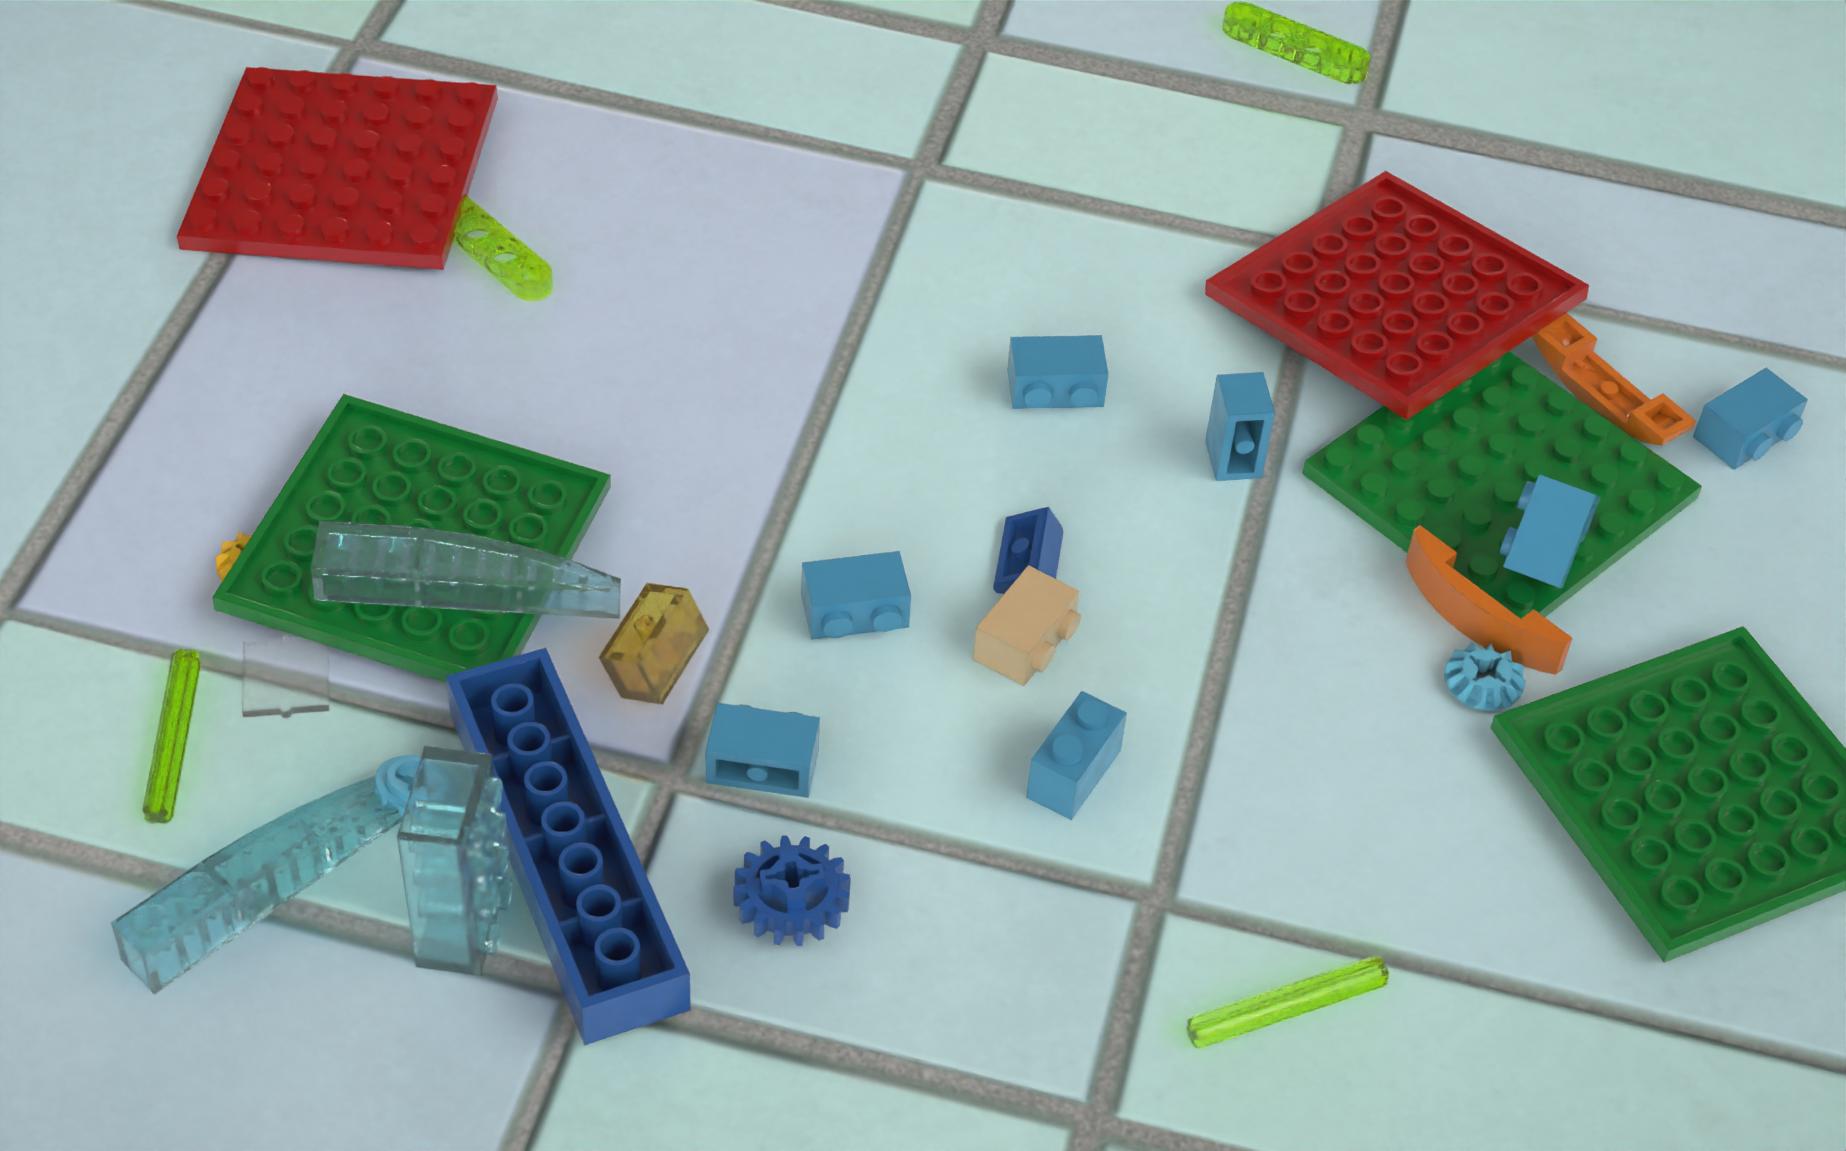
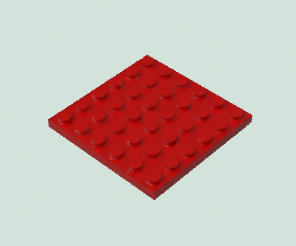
M246 67L177 233L179 249L444 270L497 104V86L475 82L462 83L436 81L433 79L420 80L394 78L392 76L379 77L353 75L350 73L337 74L311 72L308 70L296 71L269 69L267 67Z
M1384 171L1207 279L1205 295L1407 420L1585 301L1588 295L1589 284L1393 174Z

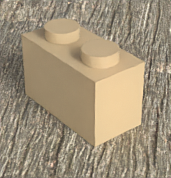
M1028 565L976 627L973 660L1025 686L1036 671L1043 672L1048 667L1054 656L1055 648L1062 639L1068 641L1076 632L1081 620V614L1077 613L1080 591Z

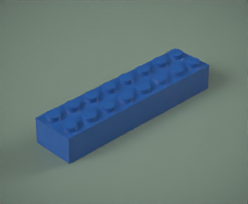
M547 648L446 676L450 716L584 1046L691 1011L690 972Z

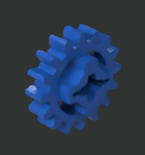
M787 835L781 836L780 846L773 848L765 840L760 842V856L746 852L744 855V868H736L733 903L734 906L739 907L740 922L745 924L754 921V935L758 938L767 931L773 932L775 945H780L785 936H793L795 944L803 946L804 935L811 933L819 941L824 939V925L826 924L837 929L840 926L841 913L848 912L851 878L850 874L843 873L844 860L842 857L829 860V846L827 844L821 845L816 850L811 849L810 837L806 836L801 839L799 845H791Z

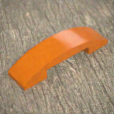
M1565 313L1532 336L1541 354L1564 385L1581 402L1633 438L1662 446L1694 428L1696 420L1665 394L1662 393L1653 399H1649L1594 353L1593 350L1597 338L1569 314Z
M1421 525L1414 529L1405 563L1418 589L1446 621L1484 648L1492 643L1494 651L1498 653L1511 651L1514 663L1554 675L1562 670L1573 639L1571 636L1534 609L1520 619L1453 569L1457 556L1456 551Z

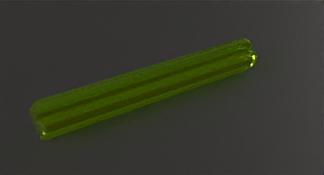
M177 649L171 655L142 811L145 814L144 819L151 824L157 822L167 824L174 815L201 668L199 653L194 649L187 651Z
M1371 956L1191 1016L1187 1020V1034L1195 1048H1204L1385 987L1390 977L1389 971L1380 956Z

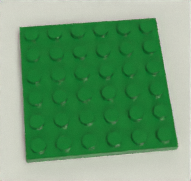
M1510 351L1407 420L1389 408L1381 407L1306 459L1302 471L1303 475L1406 553H1408L1414 529L1421 525L1457 552L1454 570L1520 619L1533 609L1544 617L1548 616L1698 499L1702 485ZM1539 474L1601 497L1584 542H1580L1563 588H1558L1503 567L1507 557L1499 554L1509 527L1518 529L1525 512L1517 508L1527 481L1536 483Z
M343 394L213 595L214 610L446 683V676L521 655L611 487V474Z
M1744 626L1494 715L1490 727L1663 963L1846 890V748Z

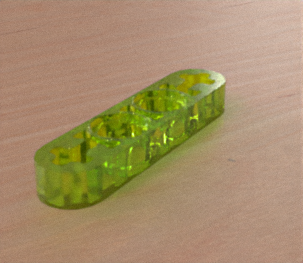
M1234 2L1225 9L1222 28L1223 32L1232 39L1342 83L1358 84L1363 82L1368 75L1371 57L1360 46L1251 3ZM1278 33L1286 37H1275L1270 34ZM1305 48H1316L1322 52H1313Z
M465 194L461 205L462 214L454 227L455 236L453 242L517 297L527 301H539L548 297L553 290L552 268L549 264ZM478 230L489 233L481 238L467 236L470 232ZM504 253L516 256L509 261L494 259L497 255Z

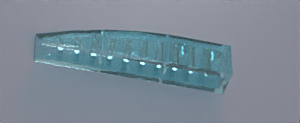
M319 521L311 565L314 600L620 619L621 578L570 559L526 546L471 534L401 525L389 526Z
M375 776L340 788L285 813L207 857L111 922L121 961L155 995L411 814L400 818L397 808L382 807V798L373 793Z

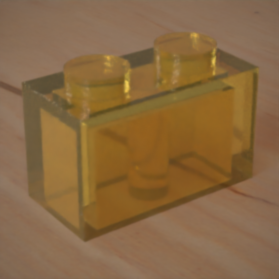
M646 583L598 658L621 698L663 705L709 631V628L688 588Z

